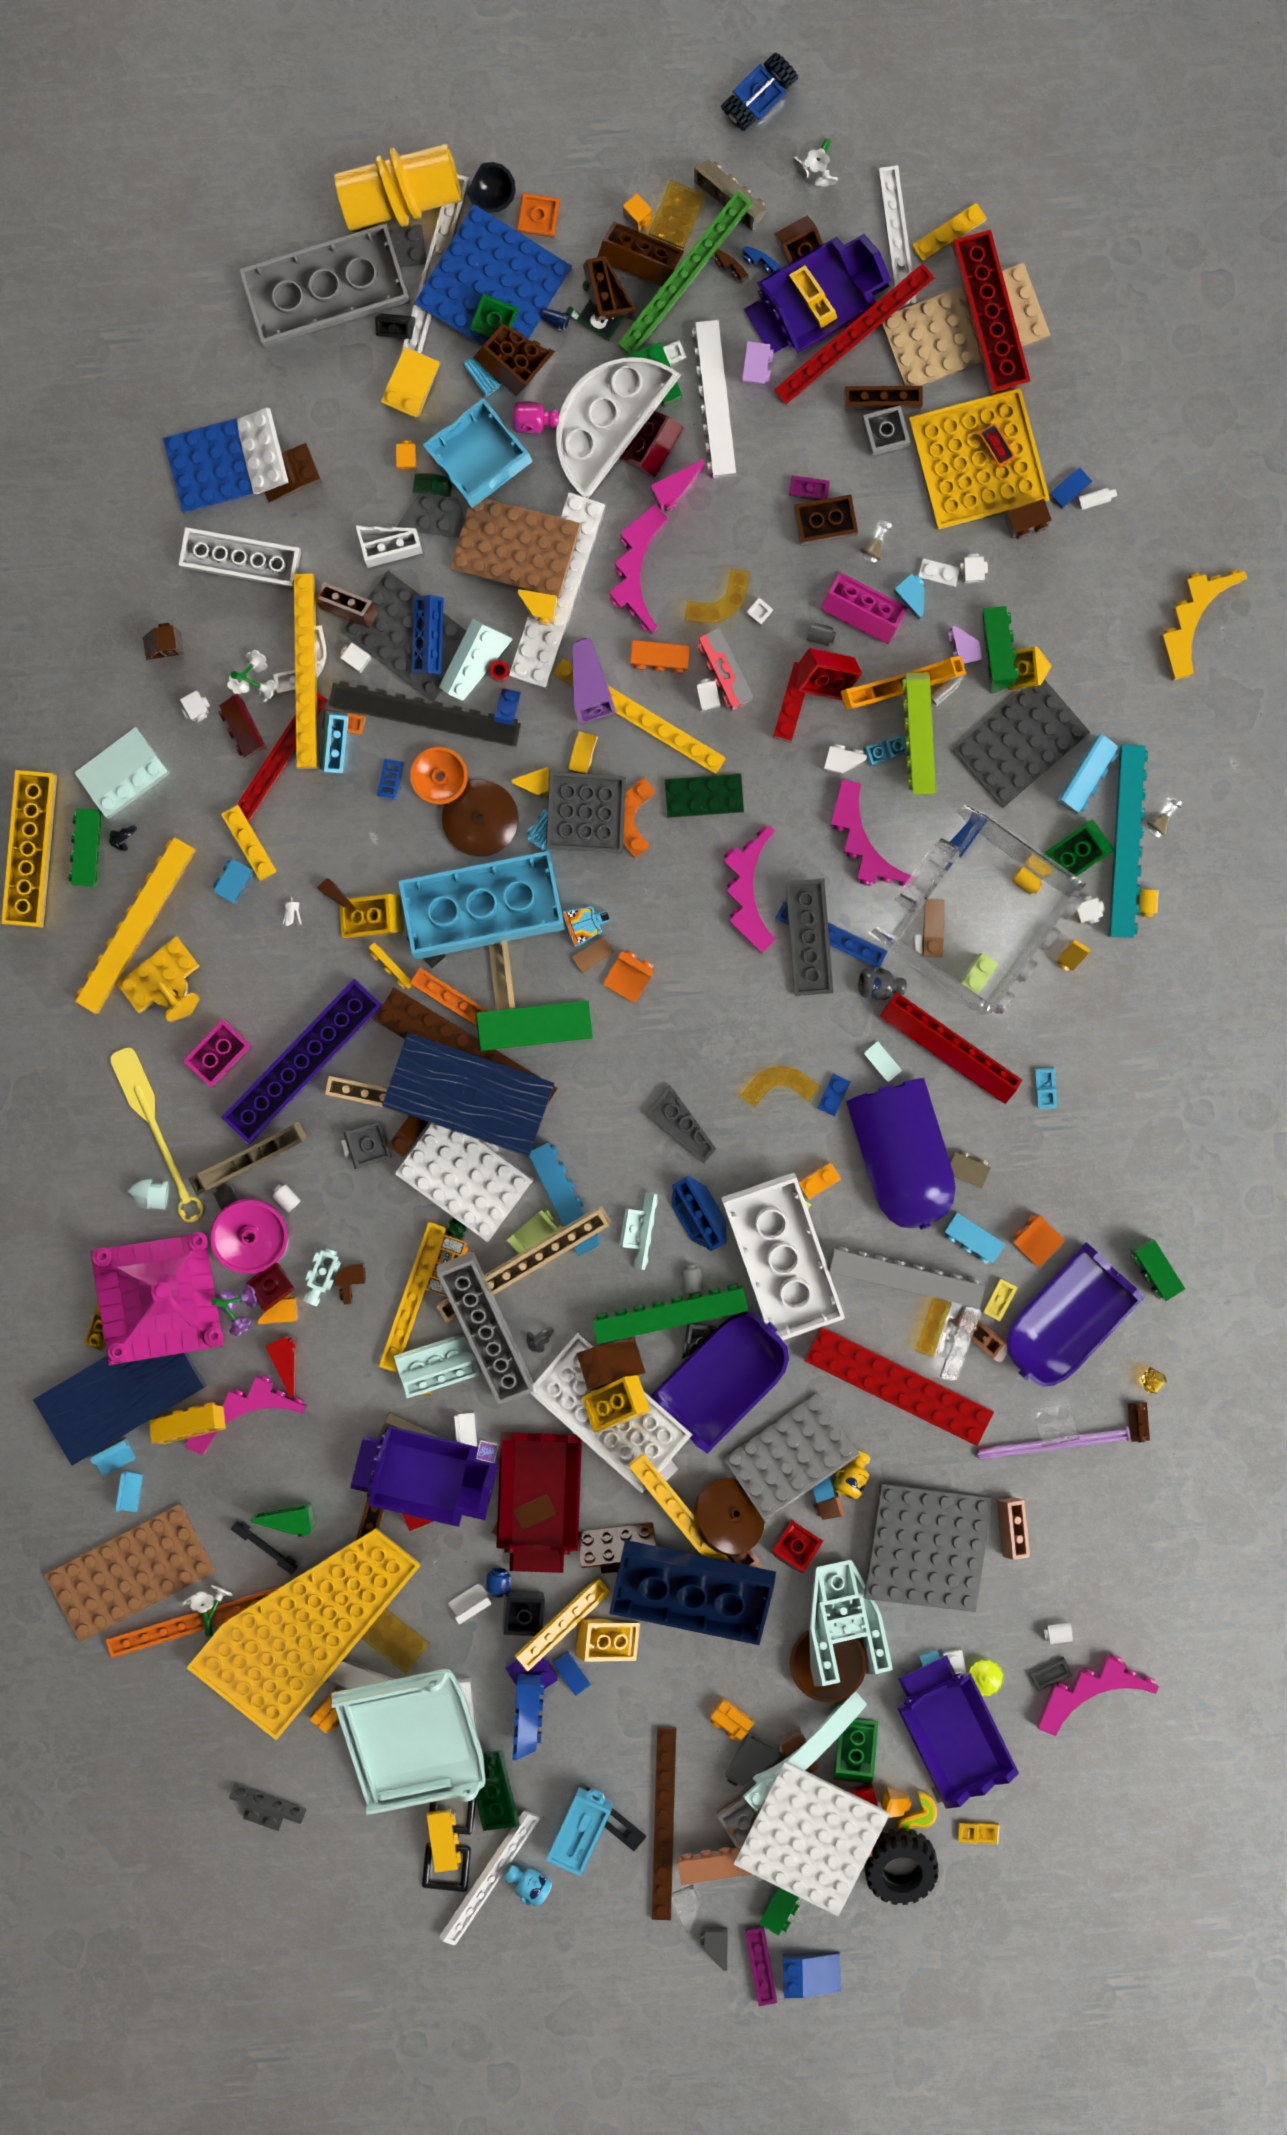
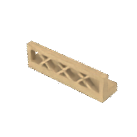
M502 941L501 943L489 945L496 1010L515 1008L508 941Z

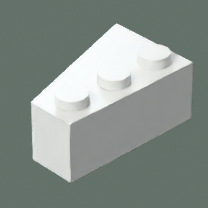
M356 525L367 568L423 553L416 528H380L378 526L362 527Z

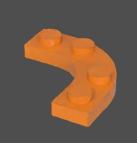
M642 778L625 792L623 844L634 858L650 847L638 832L634 823L636 810L656 793L645 778Z

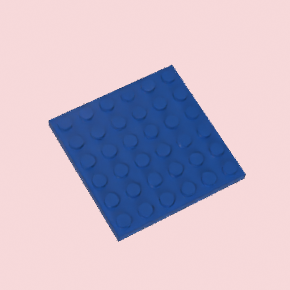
M473 205L414 302V305L478 345L483 346L490 337L470 330V327L484 293L519 308L512 329L522 333L524 338L529 339L541 319L540 316L543 309L548 308L572 265L483 209Z

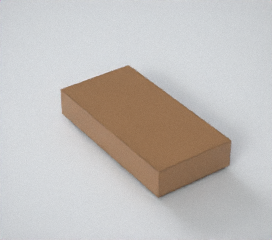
M602 936L574 955L572 959L580 971L584 973L614 951L604 936Z

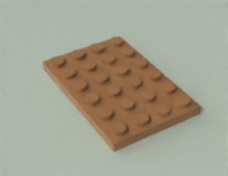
M485 498L473 508L468 506L450 569L533 592L555 595L557 598H560L582 524Z

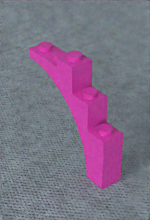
M656 504L620 533L622 537L620 539L621 543L626 549L628 547L631 549L615 562L616 568L614 570L620 578L625 577L626 579L609 592L611 596L609 600L615 608L619 606L623 609L628 605L627 610L633 617L637 616L641 620L639 624L645 632L650 631L651 634L658 627L649 615L643 601L640 572L648 545L655 534L668 521L666 515Z
M842 779L830 825L834 826V830L845 832V829L849 830L843 852L847 853V857L858 859V856L862 857L856 879L860 880V884L871 886V883L875 884L877 877H881L880 881L891 883L892 880L898 881L899 886L910 888V885H915L917 877L904 873L890 865L871 845L863 829L859 813L861 784Z
M763 826L756 833L759 837L754 842L749 840L744 845V852L738 847L735 850L731 848L724 855L726 859L723 861L739 877L738 880L733 878L728 883L727 887L729 889L726 892L742 907L741 910L736 908L729 915L732 918L729 922L760 953H763L776 940L759 916L753 890L754 870L758 856L765 843L775 832L771 826L768 828Z
M262 1374L261 1377H255L248 1396L245 1395L246 1392L237 1388L228 1392L223 1404L225 1425L244 1413L258 1409L280 1408L303 1414L307 1404L304 1403L305 1400L294 1396L290 1398L286 1396L287 1393L282 1390L276 1389V1391H273L275 1383L271 1381L272 1378ZM219 1431L188 1438L185 1448L203 1455L211 1440Z
M1114 1654L1111 1657L1106 1655L1098 1676H1096V1672L1086 1668L1084 1671L1079 1669L1071 1690H1069L1070 1686L1059 1682V1685H1052L1036 1726L1039 1730L1056 1736L1071 1712L1084 1701L1097 1694L1125 1688L1140 1689L1156 1694L1159 1686L1155 1683L1156 1680L1151 1677H1139L1136 1671L1128 1668L1125 1671L1126 1664L1122 1661L1123 1658Z

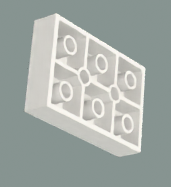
M434 1124L429 1126L395 1173L487 1242L535 1179L486 1142Z

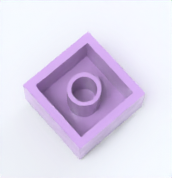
M747 341L742 383L765 386V381L769 382L771 369L767 367L768 362H772L774 349H770V344Z

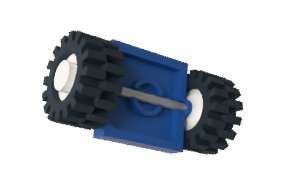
M774 52L764 62V67L759 64L732 91L734 94L721 105L725 115L742 131H745L756 119L759 120L787 93L784 89H788L798 79L797 72L793 70L794 68L777 52Z

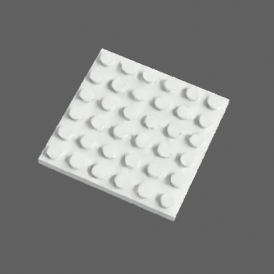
M784 1761L734 1861V1865L839 1916L890 1813Z

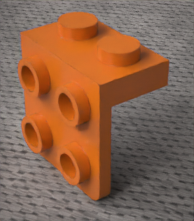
M627 950L626 952L621 951L615 964L604 980V985L629 1001L636 1002L655 970L652 969V964L645 960L641 963L635 959L637 955Z
M1033 1214L1026 1221L1027 1225L1023 1230L1020 1228L1012 1236L1014 1239L1011 1242L1036 1266L1040 1267L1064 1243V1238L1041 1215L1037 1214L1035 1216Z

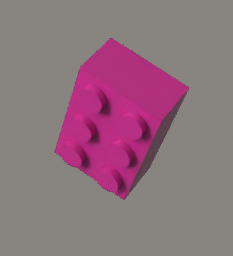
M222 1019L183 1062L212 1088L253 1045L227 1020Z

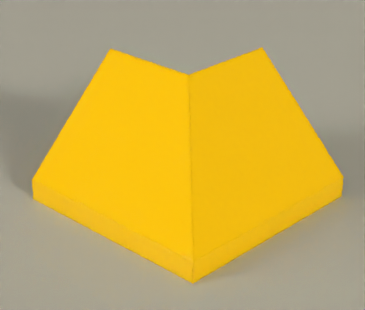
M1038 646L1016 650L1014 667H1018L1019 678H1016L1015 685L1009 687V690L1042 684L1051 668V664Z

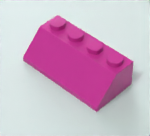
M839 572L820 609L877 638L879 641L889 644L908 607Z

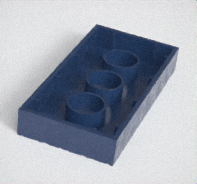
M407 1033L382 1106L530 1157L554 1083Z
M188 1352L109 1366L106 1356L36 1397L33 1401L70 1464L73 1466L205 1388L207 1385Z
M625 1540L609 1614L760 1645L775 1586L776 1571Z

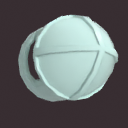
M152 1179L141 1180L134 1184L127 1194L134 1203L142 1208L166 1210L169 1182L163 1181L161 1184L153 1183Z

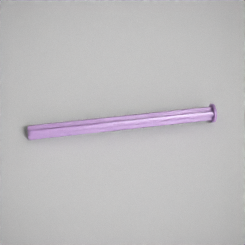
M1126 1427V1429L980 1448L977 1449V1457L979 1460L1125 1440L1130 1442L1129 1428Z

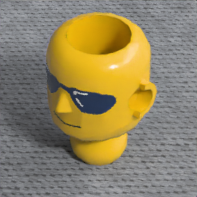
M858 1451L860 1456L836 1472L833 1482V1488L836 1492L851 1499H857L862 1495L869 1479V1473L864 1467L869 1463L870 1456L861 1451Z

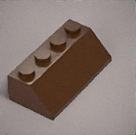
M613 221L602 241L597 257L605 256L610 265L662 287L678 267L684 250Z

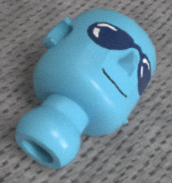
M511 1865L504 1876V1880L507 1883L516 1885L515 1893L521 1898V1902L526 1905L540 1906L551 1890V1880L545 1874L538 1872V1869H527L522 1873L517 1866Z

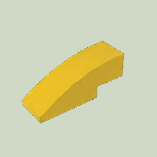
M806 265L789 274L795 288L820 328L837 319L836 311Z

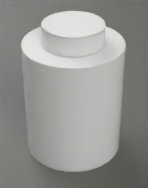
M279 1184L272 1191L274 1193L272 1198L287 1214L301 1202L300 1198L286 1184L284 1186Z
M1071 1624L1047 1625V1629L1044 1630L1045 1641H1049V1645L1073 1642Z

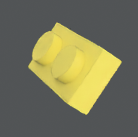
M1000 1278L983 1313L1001 1321L1018 1287Z

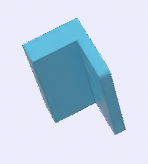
M125 1438L91 1456L89 1459L92 1464L97 1465L101 1475L104 1476L135 1460L136 1456Z
M124 1471L121 1474L115 1511H138L144 1474Z

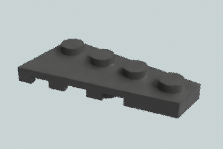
M669 1085L646 1112V1115L700 1161L705 1163L716 1148Z

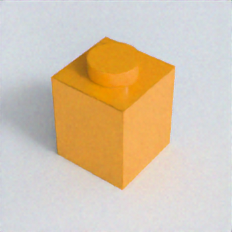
M405 440L400 441V444H396V467L398 470H417V447L415 443L412 444V441Z

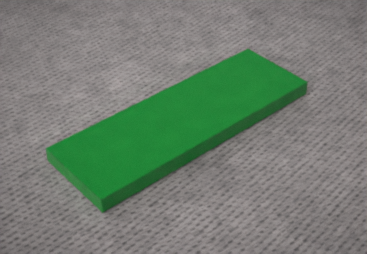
M589 1000L475 1013L479 1051L593 1039Z

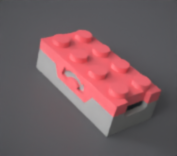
M718 628L699 637L697 648L701 656L705 655L707 658L705 664L709 673H714L716 677L714 681H716L718 691H723L722 699L726 708L730 707L733 711L753 701L754 697L721 629Z

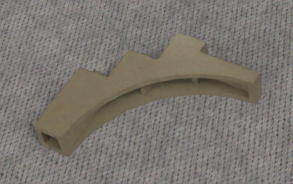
M297 1122L240 1153L188 1178L196 1196L307 1140L305 1130Z

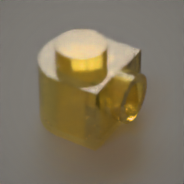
M1152 1367L1141 1377L1144 1384L1143 1388L1150 1394H1157L1167 1383L1166 1376Z

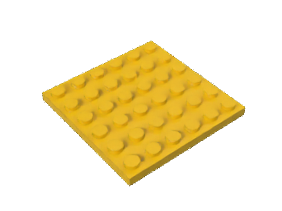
M1021 388L909 417L938 530L1001 514L1041 499H1045V502L1050 500ZM996 423L1016 456L1015 460L1001 468L997 466L988 448L979 437L980 431Z

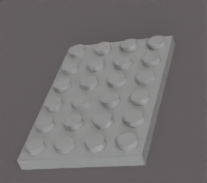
M816 1393L723 1459L762 1518L766 1521L860 1456V1454L820 1395Z

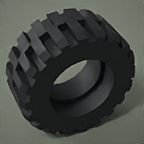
M899 1828L896 1831L890 1829L886 1834L882 1832L872 1849V1856L868 1857L864 1865L869 1889L872 1890L876 1897H881V1900L886 1903L891 1901L893 1905H898V1903L908 1905V1902H918L921 1897L924 1899L928 1896V1891L931 1892L934 1889V1883L938 1880V1862L930 1840H926V1836L921 1833L917 1835V1832L912 1829L906 1831L905 1828ZM897 1858H909L918 1863V1866L906 1875H893L884 1870L890 1861Z

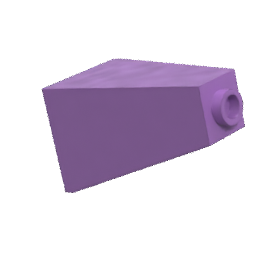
M581 638L576 643H573L574 709L580 725L616 713L591 638Z

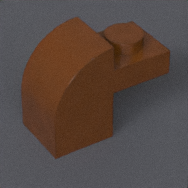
M365 1263L348 1265L336 1275L334 1286H342V1289H339L340 1300H343L344 1305L353 1303L351 1285L366 1283Z

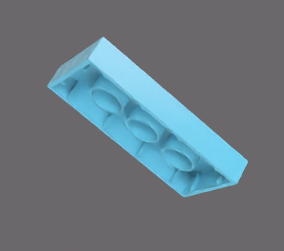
M550 851L398 881L414 960L565 930Z

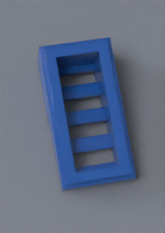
M384 759L377 793L378 797L397 800L404 762ZM387 766H397L398 770L387 769ZM386 772L397 774L396 778L386 776ZM385 780L394 781L395 785L385 784L384 782ZM385 787V788H390V789H394V790H393V793H392V792L383 791V788Z

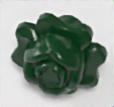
M453 1217L449 1221L450 1227L446 1229V1232L449 1236L452 1235L454 1238L461 1240L462 1237H465L466 1227Z

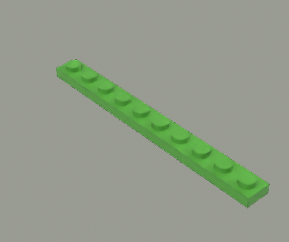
M737 190L618 342L629 354L639 350L753 205V202L742 192Z

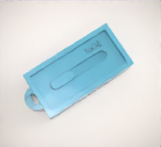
M578 1787L549 1850L546 1861L581 1877L612 1811L614 1802L605 1799L604 1793L600 1790L591 1789L587 1791Z

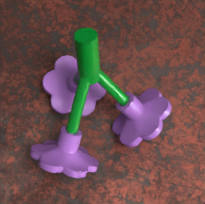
M245 1285L243 1294L236 1298L234 1292H229L226 1289L221 1290L220 1294L215 1295L216 1298L211 1299V1304L217 1306L218 1311L222 1310L223 1313L230 1316L233 1324L229 1332L232 1335L239 1336L249 1329L251 1320L246 1317H241L240 1319L235 1317L231 1309L237 1307L238 1301L241 1303L245 1302L251 1309L255 1308L257 1303L255 1291L250 1285Z

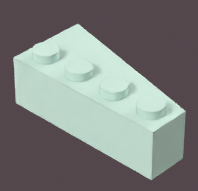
M472 619L439 688L447 694L464 701L489 670L491 664L497 660L513 639L499 630Z

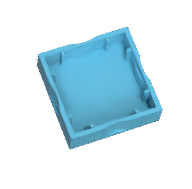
M484 398L464 412L457 421L442 429L423 444L427 454L471 508L475 507L533 462L527 450L514 434L505 428L500 417Z

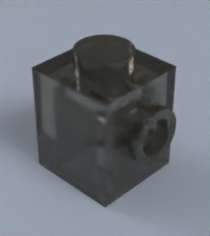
M224 1183L216 1187L217 1191L213 1193L221 1210L227 1205L240 1200L233 1184L227 1186Z

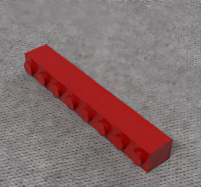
M898 992L895 993L880 1014V1017L887 1023H890L1004 1104L1009 1101L1022 1082L1021 1078Z

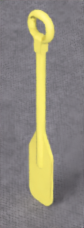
M124 1048L117 1051L111 1056L112 1067L129 1105L148 1122L182 1199L178 1205V1214L185 1222H197L204 1214L203 1203L200 1199L189 1196L156 1123L155 1094L140 1060L132 1048ZM194 1200L197 1202V1209H201L200 1214H195L191 1216V1219H187L185 1211L181 1210L182 1205Z

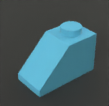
M911 574L894 589V593L920 619L923 616L924 582L918 575L914 576Z

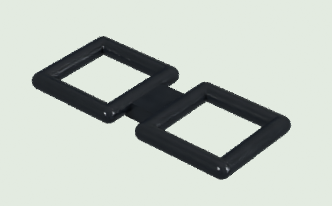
M475 1798L468 1801L466 1827L453 1826L454 1833H458V1838L459 1834L471 1835L473 1833L476 1807ZM438 1801L430 1802L429 1811L437 1810ZM427 1843L425 1847L422 1887L466 1892L468 1889L471 1848L456 1844L457 1852L460 1851L463 1854L460 1884L430 1881L432 1849L431 1843Z

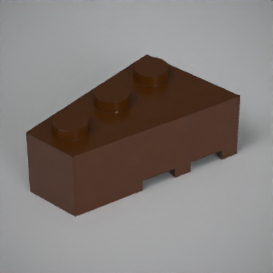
M602 256L587 259L583 264L596 321L633 314L637 308L632 304L607 258Z

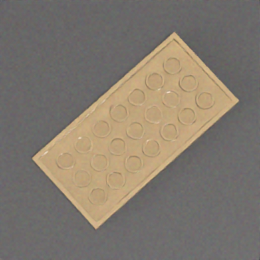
M1021 263L1003 270L1002 273L1022 347L1051 336L1025 264ZM962 286L896 311L882 323L904 386H921L982 362Z

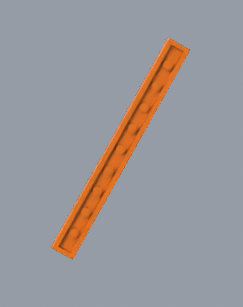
M283 1585L218 1604L211 1619L212 1627L223 1624V1622ZM211 1609L207 1610V1615H209ZM196 1611L108 1638L106 1643L111 1658L205 1630L204 1621L199 1612Z

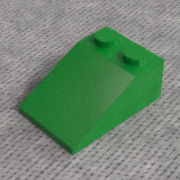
M1092 819L1044 852L1042 856L1064 886L1115 850Z
M312 1504L257 1513L251 1518V1523L292 1535L298 1534V1537L310 1535L309 1533L315 1528Z
M854 1719L838 1737L833 1779L872 1784L875 1770L878 1721Z

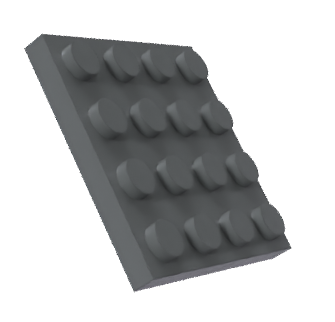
M549 772L546 849L622 854L626 777Z

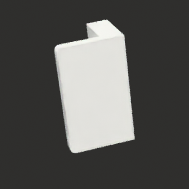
M475 1412L455 1414L456 1442L478 1447Z
M479 1582L449 1601L448 1604L455 1613V1619L460 1625L491 1605L492 1599Z

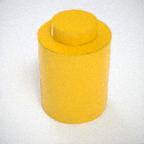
M1022 866L1012 880L1013 883L1030 895L1032 893L1036 894L1042 887L1040 883L1042 879L1024 866Z
M1140 889L1138 904L1139 913H1142L1141 917H1153V914H1157L1158 890Z

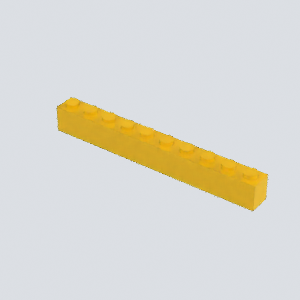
M294 574L296 755L298 769H318L316 600L314 598L316 592L314 574Z
M176 837L173 840L169 839L164 849H166V852L156 860L154 865L157 867L153 873L150 872L147 875L145 887L143 889L140 888L136 893L135 898L137 900L133 906L130 905L127 908L125 920L119 922L115 929L116 935L114 938H110L105 945L107 950L104 955L100 954L97 958L95 970H91L85 979L87 981L84 988L80 987L75 995L77 997L76 1003L95 1014H98L196 852V849Z

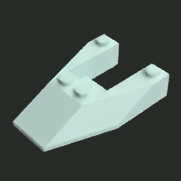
M852 1560L815 1567L809 1628L810 1668L814 1687L840 1682L833 1644L859 1638L863 1645L867 1658V1674H878L893 1670L881 1612L874 1600L863 1598L865 1583Z

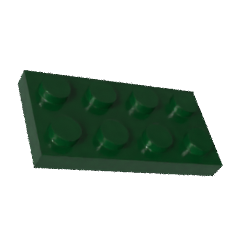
M741 774L665 779L667 818L744 812Z
M503 1751L484 1752L486 1782L475 1797L483 1831L517 1827L520 1823Z

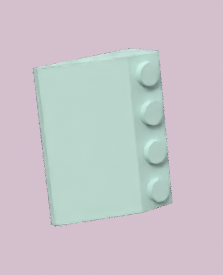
M135 727L77 770L75 774L104 816L110 819L169 775L170 771L137 727Z

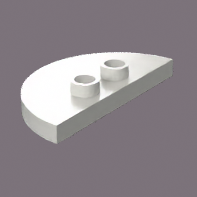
M635 357L621 358L594 368L572 388L559 414L556 441L561 466L571 484L583 497L589 499L680 378V373L654 360Z

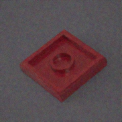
M279 1262L274 1263L246 1282V1285L253 1287L257 1303L264 1312L295 1290Z

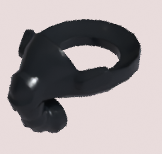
M132 825L126 829L122 828L120 832L112 830L109 834V843L117 850L127 851V845L125 843L120 845L119 843L132 836L136 832L137 827Z

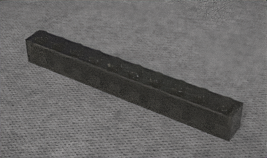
M338 681V684L333 683L328 703V706L332 708L516 748L518 745L522 725L515 718L512 726L494 722L495 714L492 713L484 716L480 715L481 711L470 709L469 712L462 711V707L451 705L450 708L443 707V703L432 701V704L424 702L425 699L413 697V700L406 699V695L394 693V696L388 695L387 691L376 689L375 692L369 691L367 686L357 685V688L349 686L350 683L345 681Z

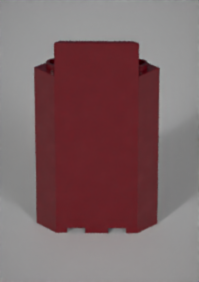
M501 1432L496 1548L504 1549L505 1553H510L509 1571L563 1573L564 1555H570V1551H578L582 1439L577 1435ZM548 1494L556 1515L526 1529H521L513 1509Z

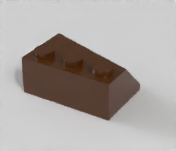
M502 323L473 358L510 392L517 396L555 351L550 348L547 350L541 347L539 342L535 340L532 342L524 338L522 333Z

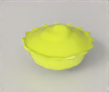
M990 1660L975 1662L968 1672L971 1673L982 1697L985 1695L990 1697L992 1694H996L1004 1683V1674L1001 1671V1667L996 1662Z

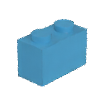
M232 859L231 862L228 860L223 867V871H225L221 878L218 877L213 884L215 888L213 892L236 904L254 870Z

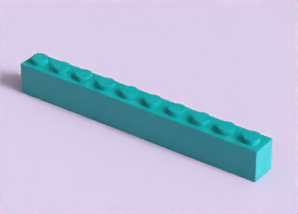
M1120 745L1109 937L1134 938V934L1138 932V923H1135V915L1139 914V904H1136V896L1140 895V885H1137V879L1141 877V865H1138L1139 858H1142L1143 847L1140 846V839H1143L1144 827H1141V819L1145 817V808H1142V800L1146 798V789H1143V781L1147 780V770L1144 769V763L1148 761V750H1145V745Z

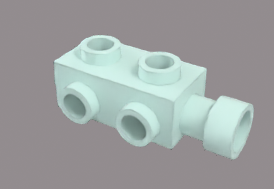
M326 1248V1250L322 1249L320 1253L316 1252L312 1261L315 1264L313 1271L309 1270L305 1278L310 1290L305 1294L304 1302L318 1306L320 1293H325L326 1290L331 1289L334 1282L331 1279L334 1272H338L341 1265L339 1261L340 1256L336 1255V1251ZM326 1258H329L331 1260L330 1265H326L324 1263V1260ZM318 1276H322L324 1278L323 1283H319L317 1281Z

